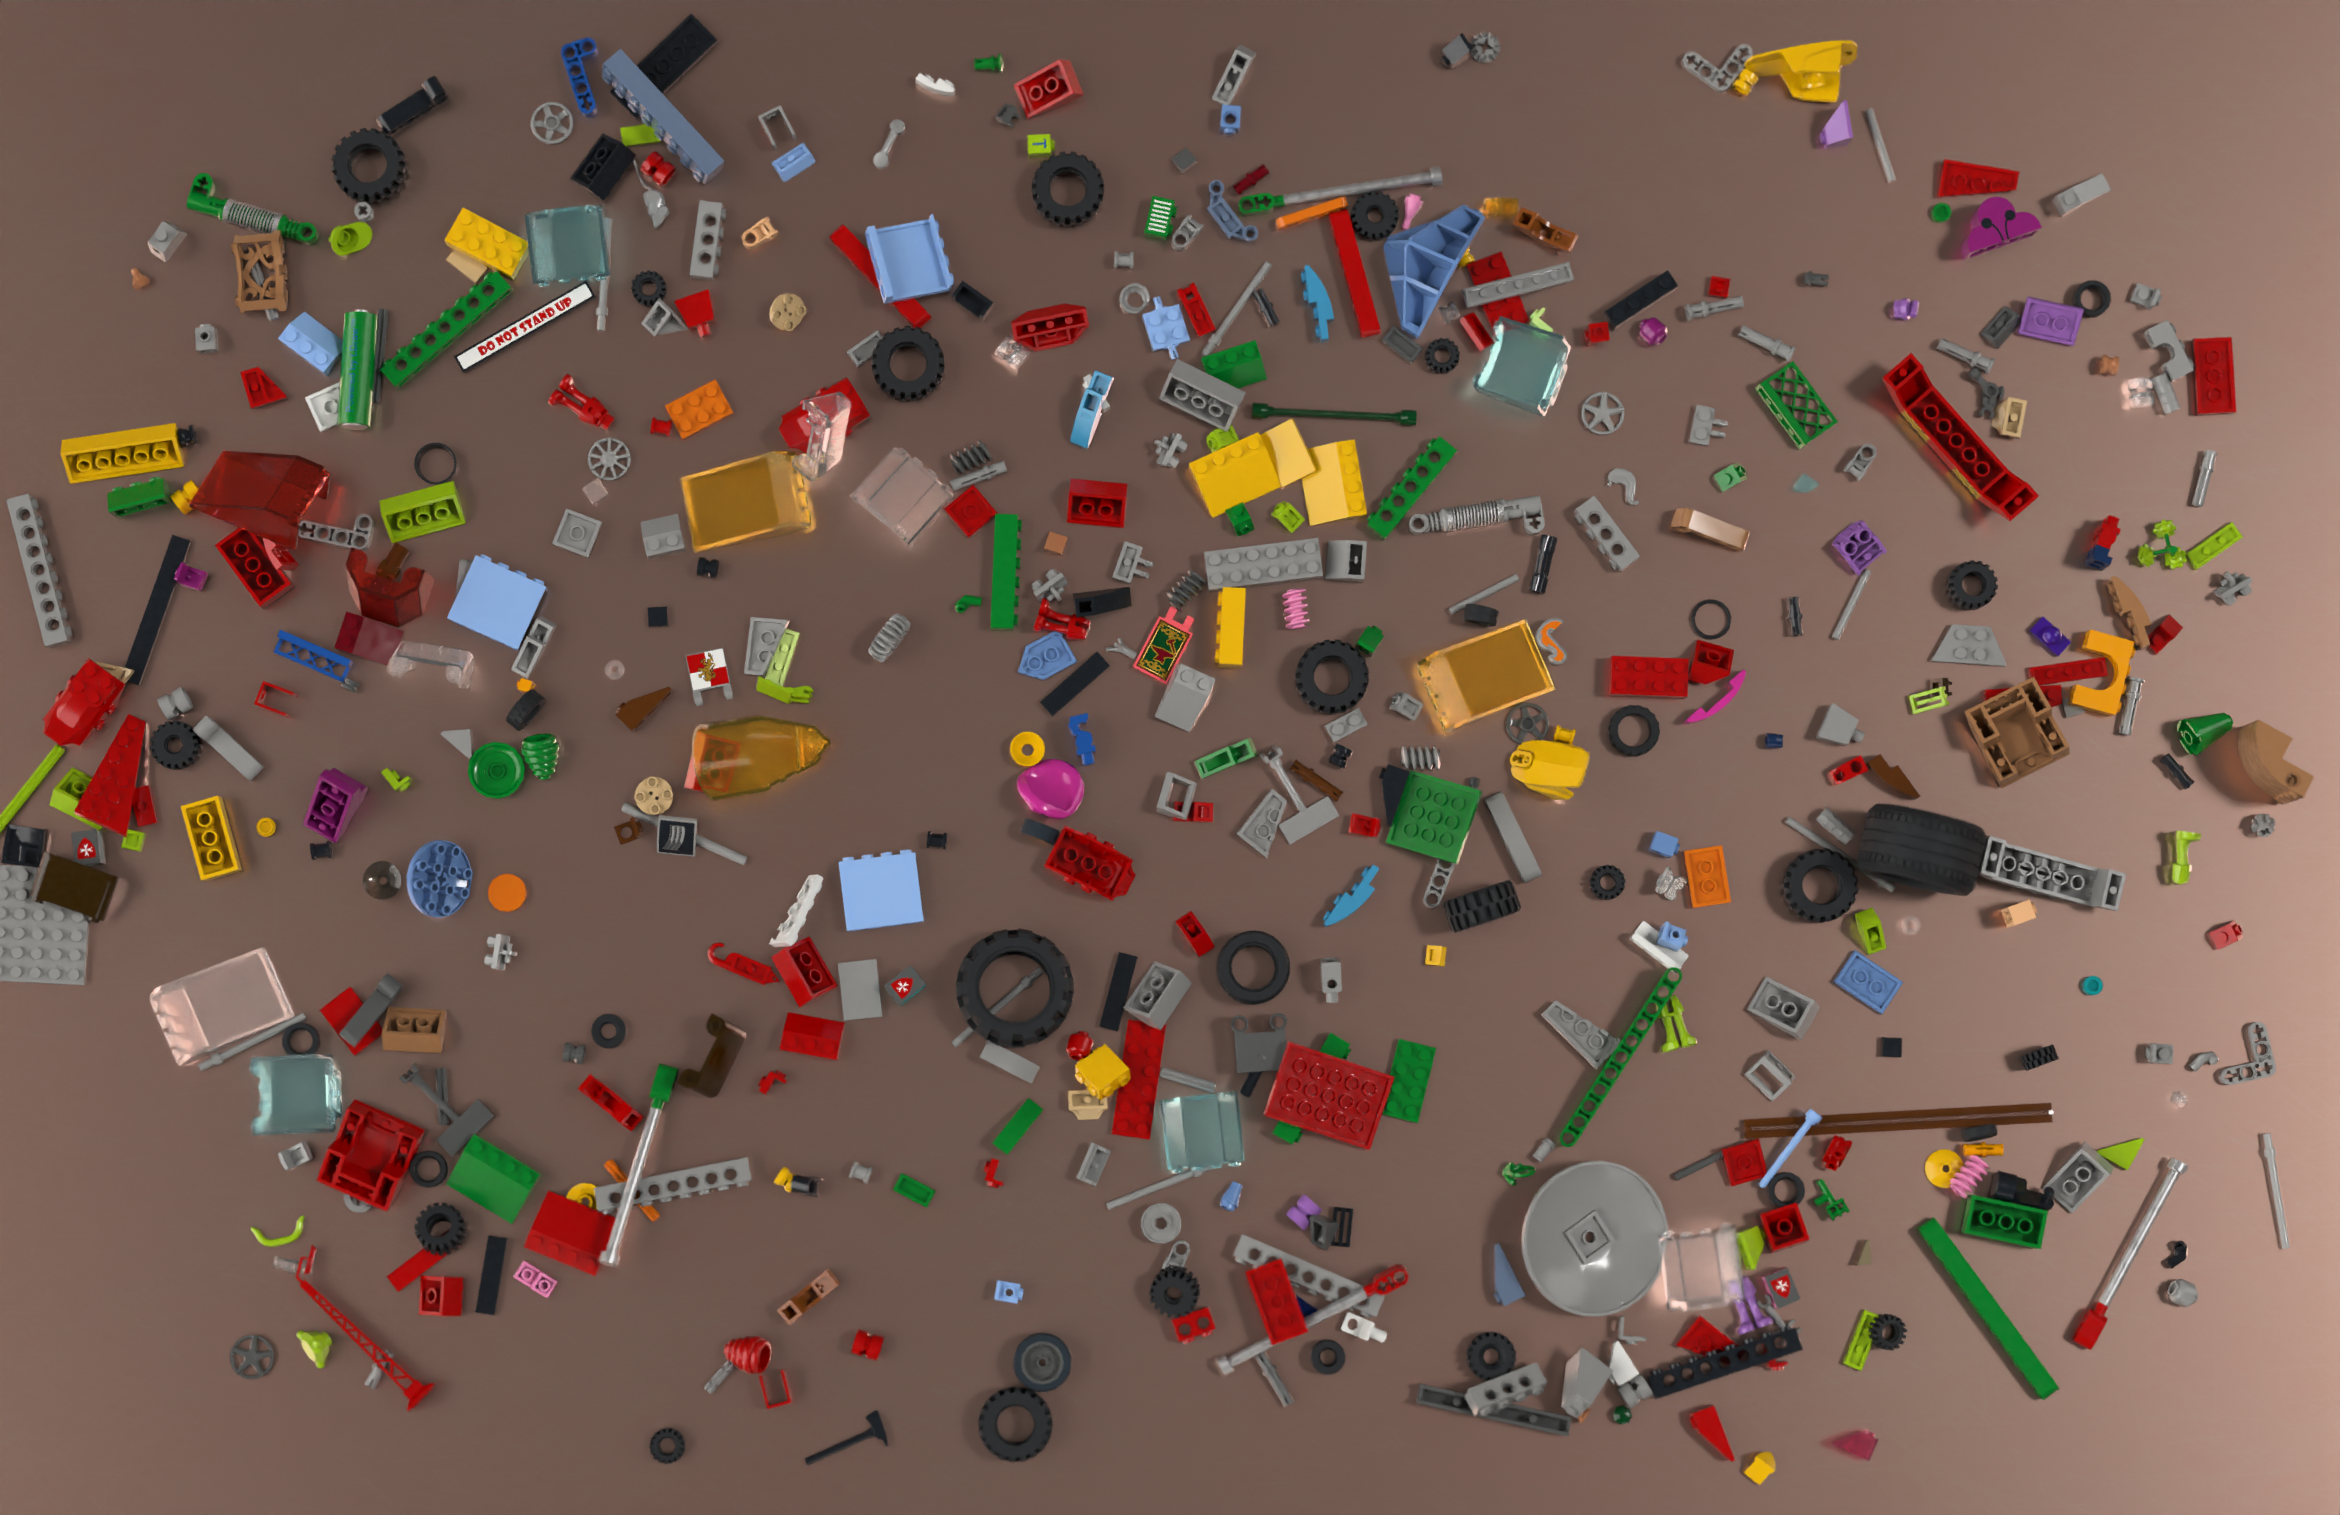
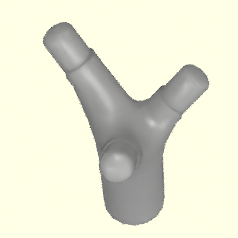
M1121 638L1118 639L1119 644L1114 643L1115 647L1106 648L1107 652H1120L1132 659L1137 654V652L1126 647Z

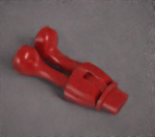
M568 373L561 380L559 389L576 398L584 406L582 407L570 400L558 389L552 393L548 400L550 405H564L577 413L581 421L596 427L601 426L605 430L610 427L615 419L608 414L609 411L597 398H589L576 389L573 385V377Z

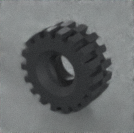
M1375 190L1371 191V193H1364L1362 197L1359 196L1351 212V222L1353 223V228L1357 230L1356 233L1358 235L1361 234L1366 240L1370 238V241H1375V239L1383 240L1384 237L1390 236V233H1393L1399 219V209L1395 204V200H1392L1390 195H1384L1382 191L1376 193ZM1373 208L1379 209L1382 212V219L1379 222H1371L1368 219L1369 210Z
M173 720V722L167 721L164 725H159L157 731L154 730L152 733L154 736L150 738V742H152L150 750L153 752V758L159 764L172 770H182L184 767H190L189 764L195 763V758L200 755L199 749H201V744L199 741L201 739L192 730L193 728L190 725ZM172 738H179L182 741V749L179 752L174 753L169 750L168 742Z
M1169 1266L1166 1270L1162 1269L1155 1276L1149 1296H1151V1303L1155 1302L1154 1308L1156 1310L1158 1308L1161 1309L1160 1314L1168 1313L1167 1317L1169 1318L1172 1315H1175V1318H1179L1181 1314L1184 1317L1188 1312L1191 1313L1196 1306L1200 1296V1284L1197 1285V1277L1192 1278L1194 1273L1191 1271L1189 1274L1186 1273L1187 1268L1183 1267L1182 1270H1179V1266H1175L1172 1270L1171 1266ZM1170 1287H1176L1181 1290L1182 1296L1178 1299L1172 1298L1168 1295L1167 1290Z
M1485 1332L1481 1335L1479 1334L1470 1342L1466 1357L1468 1366L1477 1377L1489 1381L1508 1374L1513 1370L1514 1363L1516 1362V1351L1513 1347L1514 1345L1506 1336L1496 1332ZM1488 1349H1495L1499 1354L1498 1361L1494 1364H1488L1484 1360V1353Z

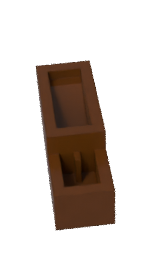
M1881 754L1866 763V766L1873 775L1890 789L1913 800L1920 797L1900 767L1897 765L1891 769Z

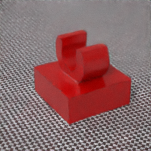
M1711 276L1708 296L1727 299L1730 279Z

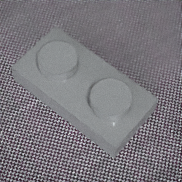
M1357 708L1325 725V728L1333 743L1368 724L1360 709Z

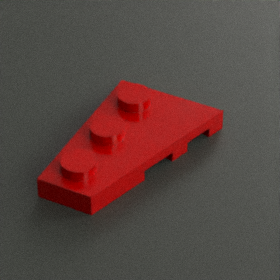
M1699 1315L1677 1342L1676 1346L1706 1356V1353L1717 1350L1718 1353L1725 1351L1724 1347L1735 1342L1703 1316ZM1746 1350L1738 1352L1739 1359L1746 1353ZM1720 1357L1719 1362L1730 1365L1729 1357Z

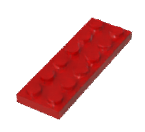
M1128 1019L1122 1062L1130 1070V1080L1126 1085L1118 1087L1112 1134L1150 1140L1166 1031L1165 1024L1159 1030L1142 1021Z

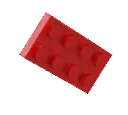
M1502 251L1466 265L1474 286L1512 277ZM1519 295L1482 305L1494 336L1530 322Z
M2232 337L2194 338L2192 343L2197 415L2236 413Z
M1282 1258L1245 1272L1272 1345L1309 1332Z

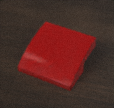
M264 531L262 533L266 552L277 570H295L299 564L289 552L293 544L282 531Z

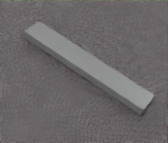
M1569 262L1466 288L1462 290L1468 309L1572 282L1574 277Z

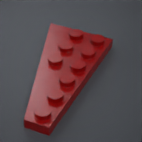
M130 714L124 720L74 810V814L126 838L146 728V721Z

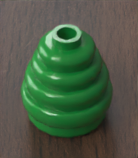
M542 733L524 738L521 753L525 756L524 760L528 763L529 769L533 770L532 774L539 777L540 780L549 779L550 775L555 772L554 767L559 756V743L556 741V736Z

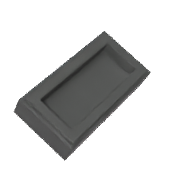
M1394 325L1382 339L1383 343L1410 364L1414 362L1423 350L1420 345Z

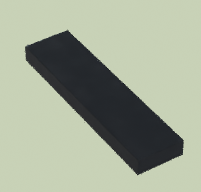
M1096 652L1040 703L1053 717L1109 668L1110 665Z
M1119 952L1099 1027L1118 1031L1138 957Z
M488 1235L475 1313L496 1314L508 1238Z

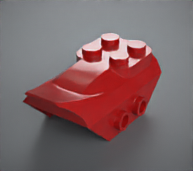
M847 377L827 389L826 387L821 388L816 392V396L811 399L810 397L803 399L799 402V406L781 416L783 420L778 430L789 448L799 449L803 451L804 455L822 449L825 446L829 448L837 443L836 440L838 438H846L853 433L852 430L870 416Z
M90 658L86 660L76 675H72L67 681L68 686L64 691L61 690L57 694L56 702L42 719L45 725L43 733L60 746L66 744L80 746L97 730L100 731L106 723L104 721L106 717L112 715L117 709L116 704L126 685Z
M1064 826L1044 867L1065 877L1064 881L1071 885L1075 883L1081 885V890L1089 894L1093 891L1111 901L1117 896H1126L1136 876L1131 865L1133 860L1115 850V845L1104 841V843L1097 841L1098 837L1089 832L1085 835Z

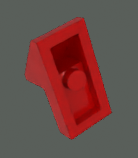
M2169 614L2148 635L2149 648L2155 654H2158L2179 634L2183 627Z

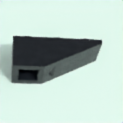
M1130 587L1073 593L1076 617L1098 615L1132 606Z

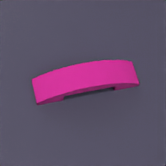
M1743 669L1727 683L1732 690L1711 709L1705 712L1700 707L1684 722L1686 724L1700 722L1725 707L1740 689L1746 671Z

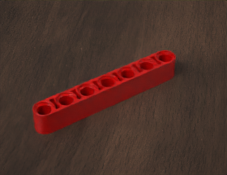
M1343 209L1328 213L1361 337L1366 338L1381 334L1348 210Z
M842 224L829 236V239L881 293L870 251ZM915 298L891 303L914 328H922L932 319L930 314Z

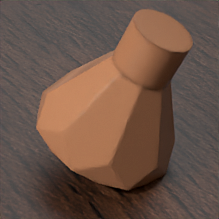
M138 268L131 270L133 288H145L149 284L150 279L141 274Z

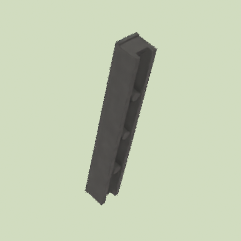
M1420 1384L1416 1403L1474 1416L1465 1399L1466 1393ZM1512 1403L1504 1409L1497 1408L1492 1410L1486 1416H1477L1564 1436H1569L1572 1421L1571 1416Z

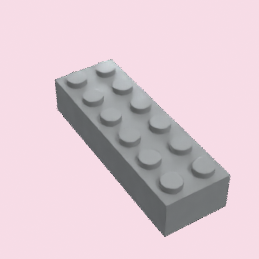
M1318 538L1204 552L1209 593L1222 591L1223 587L1250 588L1323 578Z

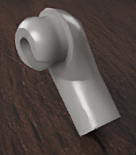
M2212 1051L2201 1053L2189 1066L2197 1072L2206 1062L2215 1065L2219 1061V1057Z

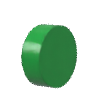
M1938 203L1932 209V217L1937 222H1946L1951 217L1952 210L1946 203Z

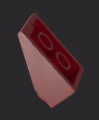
M346 611L334 648L338 651L392 668L404 631Z

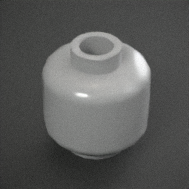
M2184 1279L2173 1281L2168 1288L2170 1300L2183 1307H2189L2198 1299L2196 1285Z

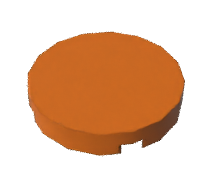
M506 873L497 876L492 880L488 889V897L491 904L504 912L516 911L523 905L527 896L526 885L519 877L513 874Z

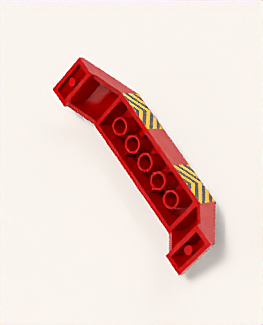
M1910 353L1882 378L1901 415L1976 499L2008 521L2013 520L2039 495L2027 482H2024L2006 468L1932 385L1923 368L1924 366Z

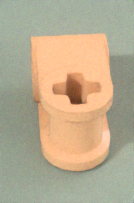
M769 217L763 218L743 233L742 242L746 249L755 250L779 234L778 230H775L769 222ZM753 236L756 238V241L749 244L746 242V238Z

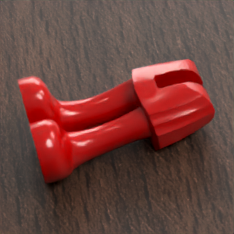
M1043 598L1033 630L1036 632L1051 630L1066 634L1067 639L1085 640L1091 621L1084 617H1076L1075 613L1067 615L1053 611L1050 608L1049 600ZM1046 619L1055 620V621H1058V622H1061V623H1064V624H1067V625H1062V624L1053 623V622L1047 621Z

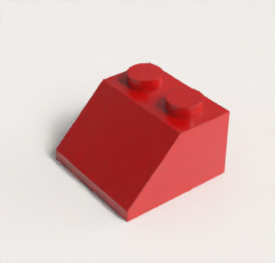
M1797 1202L1760 1214L1762 1229L1770 1254L1807 1243L1810 1240Z
M421 1275L419 1315L461 1316L463 1277Z

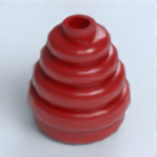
M746 1336L737 1340L732 1339L724 1347V1355H726V1359L729 1362H732L734 1366L744 1370L747 1374H761L769 1365L771 1345L760 1336Z

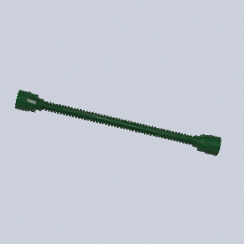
M1253 403L1252 418H1267V416L1282 414V416L1304 415V417L1326 416V418L1343 417L1346 419H1387L1400 422L1401 425L1416 426L1417 417L1416 410H1401V412L1384 414L1381 412L1296 410V408L1274 409L1273 406H1268L1265 403Z

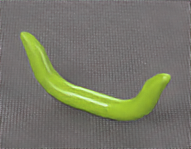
M302 1215L298 1219L295 1231L289 1236L270 1240L265 1238L257 1228L251 1227V1230L257 1240L264 1246L276 1247L289 1244L301 1235L305 1216Z

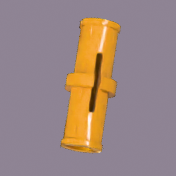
M1981 1142V1144H1963L1964 1156L1986 1157L2003 1156L2004 1154L2003 1144H1986V1142Z

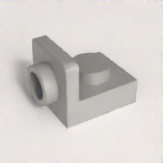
M2137 283L2130 302L2151 310L2155 305L2158 306L2161 301L2162 295H2159L2161 289L2157 288L2155 290Z
M1397 692L1393 696L1389 708L1415 721L1424 704L1407 693Z
M2149 1044L2145 1051L2148 1063L2173 1064V1045Z

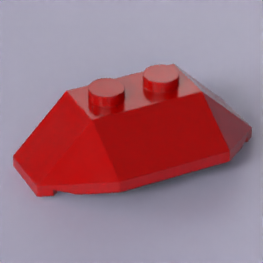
M1064 303L1027 311L1013 320L1011 326L1014 341L1034 351L1073 344L1083 331L1088 328L1089 321L1086 307Z

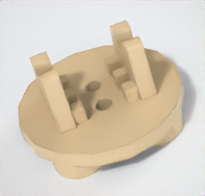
M784 293L773 301L769 315L775 327L781 330L792 331L801 322L807 310L799 296L793 293Z
M651 776L639 783L634 798L637 806L643 812L649 815H659L670 808L674 794L672 787L667 781L660 777Z

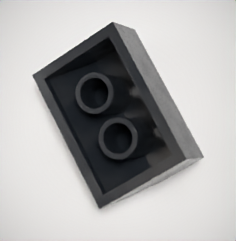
M602 133L570 180L594 197L604 201L611 193L615 184L621 179L627 167L632 164L636 154L622 142Z

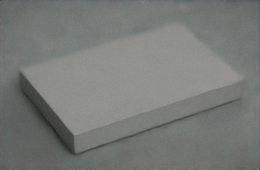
M877 959L838 963L844 1021L883 1017Z

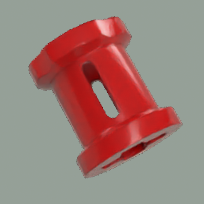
M653 417L650 434L660 433L670 437L672 420L663 421Z

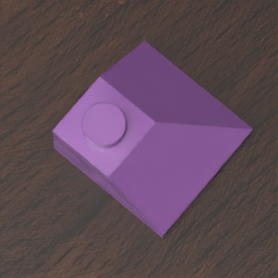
M1847 100L1840 104L1822 132H1820L1821 144H1824L1825 149L1847 146L1853 138Z

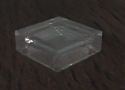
M598 478L582 488L593 505L609 495Z

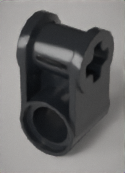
M794 1175L791 1181V1190L802 1195L819 1197L818 1188L822 1178Z

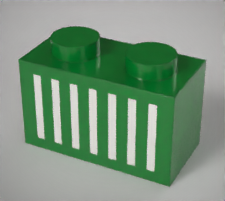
M1152 196L1144 236L1167 241V236H1171L1173 231V225L1170 224L1171 218L1176 217L1178 208L1174 206L1175 200Z

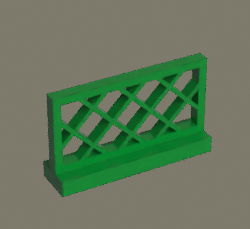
M1794 361L1761 382L1755 388L1799 449H1802L1838 423ZM1789 368H1792L1795 372V380L1785 378L1786 371ZM1772 380L1781 381V389H1774L1769 382ZM1785 382L1794 383L1793 392L1784 391ZM1798 384L1806 387V395L1797 393ZM1783 394L1793 396L1792 405L1783 402ZM1796 397L1806 399L1805 408L1795 406ZM1809 399L1815 400L1818 403V410L1808 409ZM1794 410L1804 411L1803 420H1797L1794 417ZM1807 412L1817 414L1816 423L1806 421ZM1820 415L1827 416L1831 423L1828 425L1819 424ZM1806 425L1815 427V433L1811 437L1805 432Z

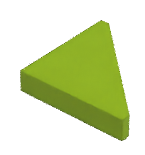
M2139 1138L2100 1149L2096 1152L2127 1171L2145 1139Z

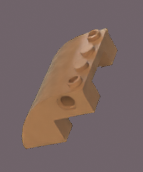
M2034 677L1965 711L1975 740L2001 789L2070 754V746L2052 716V708Z
M2256 720L2240 727L2238 731V750L2247 774L2257 786L2273 796V800L2279 804L2284 805V803L2304 798L2315 776L2282 759L2293 738L2261 720Z

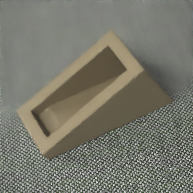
M1865 1240L1856 1265L1872 1264L1870 1240Z

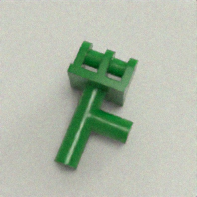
M1824 1179L1817 1182L1823 1195L1814 1199V1203L1818 1207L1828 1201L1830 1205L1825 1208V1211L1832 1221L1837 1216L1841 1217L1844 1212H1850L1843 1198L1836 1201Z

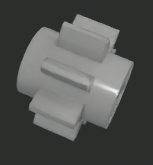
M2261 813L2252 819L2253 833L2257 832L2258 836L2267 837L2275 831V820L2270 818L2269 814Z

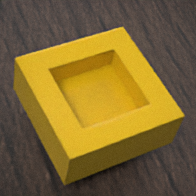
M1427 945L1425 964L1445 966L1447 947Z

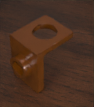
M634 817L630 818L629 822L614 827L621 845L641 838V832L644 831L640 820L636 821ZM624 827H629L632 830V835L629 838L621 836V830Z

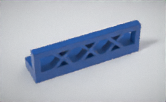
M279 631L277 636L279 640L273 651L274 653L338 681L345 682L344 677L347 678L353 661L285 631ZM283 641L291 643L293 651L288 653L279 651ZM304 649L308 650L311 658L304 661L300 660L297 652ZM320 657L326 658L328 666L318 668L315 659ZM339 664L345 666L342 677L335 675L332 667Z

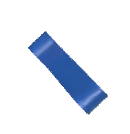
M583 38L568 43L561 49V55L578 107L582 115L587 118L593 117L597 113V105L583 65V61L594 58L598 53V47L591 38ZM586 45H593V49L590 52H585L584 47ZM570 50L575 51V55L572 58L566 57V53ZM573 69H581L580 74L576 76L572 75L571 73ZM580 86L587 87L584 93L577 92ZM586 99L590 105V110L588 111L584 102Z

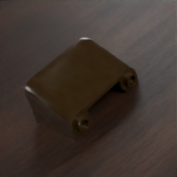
M44 851L29 896L33 897L32 901L41 904L46 901L89 916L88 920L99 923L100 920H105L120 877Z
M711 1013L706 1029L708 1033L717 1038L700 1072L686 1069L681 1073L677 1084L709 1098L716 1097L720 1093L747 1037L744 1029Z

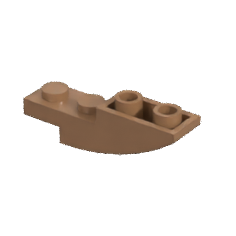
M2113 576L2108 581L2107 588L2110 595L2113 594L2115 600L2113 602L2116 612H2119L2120 617L2128 615L2127 624L2129 628L2133 629L2135 646H2138L2139 650L2147 649L2150 642L2145 629L2151 626L2148 614L2134 592L2123 581Z

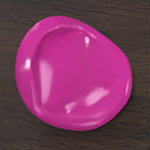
M1043 760L1025 770L1017 780L1018 792L1026 801L1031 811L1054 819H1064L1071 816L1079 807L1084 796V783L1080 773L1072 764L1063 760Z

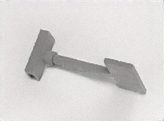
M1273 745L1271 747L1274 752L1269 751V755L1261 752L1258 755L1266 764L1270 763L1272 769L1275 768L1299 810V813L1278 824L1290 845L1335 819L1339 814L1328 796L1307 808L1305 807L1281 765L1282 761L1279 757L1283 755L1280 747Z

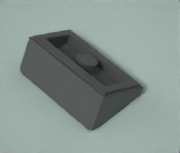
M2004 306L1983 330L1981 336L1999 349L2020 325V315Z

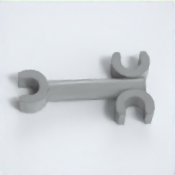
M1764 1295L1767 1299L1765 1305H1762L1759 1300L1756 1301L1758 1307L1764 1308L1778 1328L1786 1326L1772 1307L1769 1295ZM1794 1319L1790 1320L1787 1323V1326L1792 1325L1796 1321ZM1798 1328L1797 1332L1800 1333L1802 1329ZM1782 1338L1778 1345H1784L1786 1343L1785 1339Z

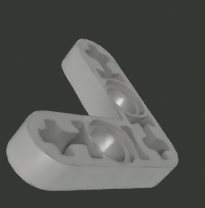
M1747 44L1739 45L1721 70L1695 52L1686 53L1682 59V65L1712 89L1722 93L1728 90L1745 67L1744 63L1752 57L1753 51ZM1747 50V56H1743L1739 62L1737 59L1741 54L1740 51ZM1691 57H1693V58H1694V63L1697 64V65L1699 64V62L1702 63V65H1700L1698 71L1695 70L1696 67H1697L1695 64H1693V63H1691L1690 65L1687 64L1688 59H1686V58H1689V59H1690ZM1729 64H1735L1738 68V71L1736 73H1730L1727 69V66ZM1702 68H1709L1711 75L1704 77L1701 74ZM1725 75L1728 76L1724 83L1726 86L1722 85L1719 87L1717 80L1721 81Z
M2251 1023L2247 1029L2255 1062L2223 1069L2219 1074V1079L2223 1084L2234 1085L2270 1077L2275 1073L2276 1065L2267 1028L2263 1023ZM2255 1025H2257V1028L2262 1029V1032H2259V1037H2264L2265 1041H2254V1039H2258L2257 1033H2253ZM2259 1044H2264L2267 1048L2264 1055H2260L2257 1052ZM2264 1063L2267 1066L2270 1065L2271 1069L2268 1070V1073L2260 1071L2258 1072L2259 1076H2257L2255 1064H2257V1068L2264 1067ZM2245 1067L2252 1069L2253 1074L2250 1078L2243 1076V1069ZM2238 1068L2239 1077L2231 1078V1082L2224 1078L2227 1075V1071L2229 1074L2237 1073L2236 1069Z

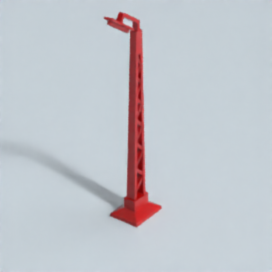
M312 1245L309 1257H300L295 1276L301 1283L299 1286L404 1391L403 1394L409 1399L407 1411L411 1412L436 1384L423 1385L418 1379H413L305 1279L302 1281L299 1278L304 1259L308 1260L304 1275L311 1272L317 1250ZM333 1310L340 1316H333ZM337 1319H343V1325ZM347 1323L354 1329H346ZM350 1332H357V1339ZM361 1336L369 1343H361ZM364 1346H373V1355ZM376 1349L387 1359H376ZM380 1362H391L390 1372ZM394 1366L404 1375L393 1376ZM409 1378L413 1383L405 1389L397 1379Z

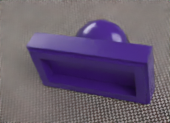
M2041 617L2029 630L2057 657L2071 643L2045 617Z

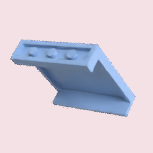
M933 214L930 215L929 219L880 229H875V225L867 227L865 237L884 304L948 292L954 284L953 274L949 273L948 256L944 255L943 252L944 241L938 234L939 223L934 219Z
M481 554L479 557L476 555L447 619L519 651L521 642L541 598L547 590V587L544 586L545 582L537 578L530 580L526 578L527 574L519 570L512 572L508 570L509 566L499 562L497 565L492 563V558Z
M911 849L901 850L900 854L892 855V852L881 853V857L874 858L873 854L863 855L862 859L854 860V857L842 858V862H839L848 932L924 922L916 853H912Z

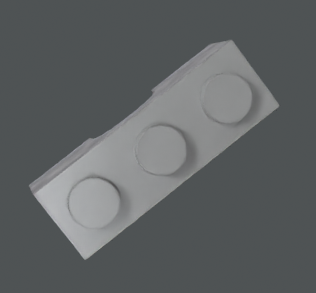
M2166 320L2146 330L2144 335L2152 350L2163 346L2170 351V361L2163 364L2161 368L2164 374L2167 373L2170 381L2173 382L2194 371L2192 368L2194 364L2191 358L2186 356L2183 342L2178 340L2175 335L2176 329L2174 325Z

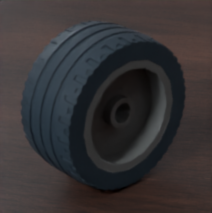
M1036 1333L1025 1338L1017 1347L1013 1358L1014 1371L1019 1381L1025 1387L1037 1392H1047L1061 1386L1069 1376L1072 1365V1358L1067 1345L1060 1338L1049 1333ZM1040 1359L1046 1360L1045 1366L1039 1365Z

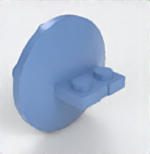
M435 840L426 843L414 854L407 872V889L412 903L421 913L430 917H446L455 913L469 897L473 872L464 851L450 841Z

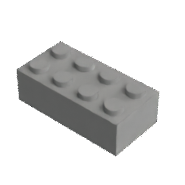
M1177 359L1167 377L1159 399L1228 432L1246 392Z

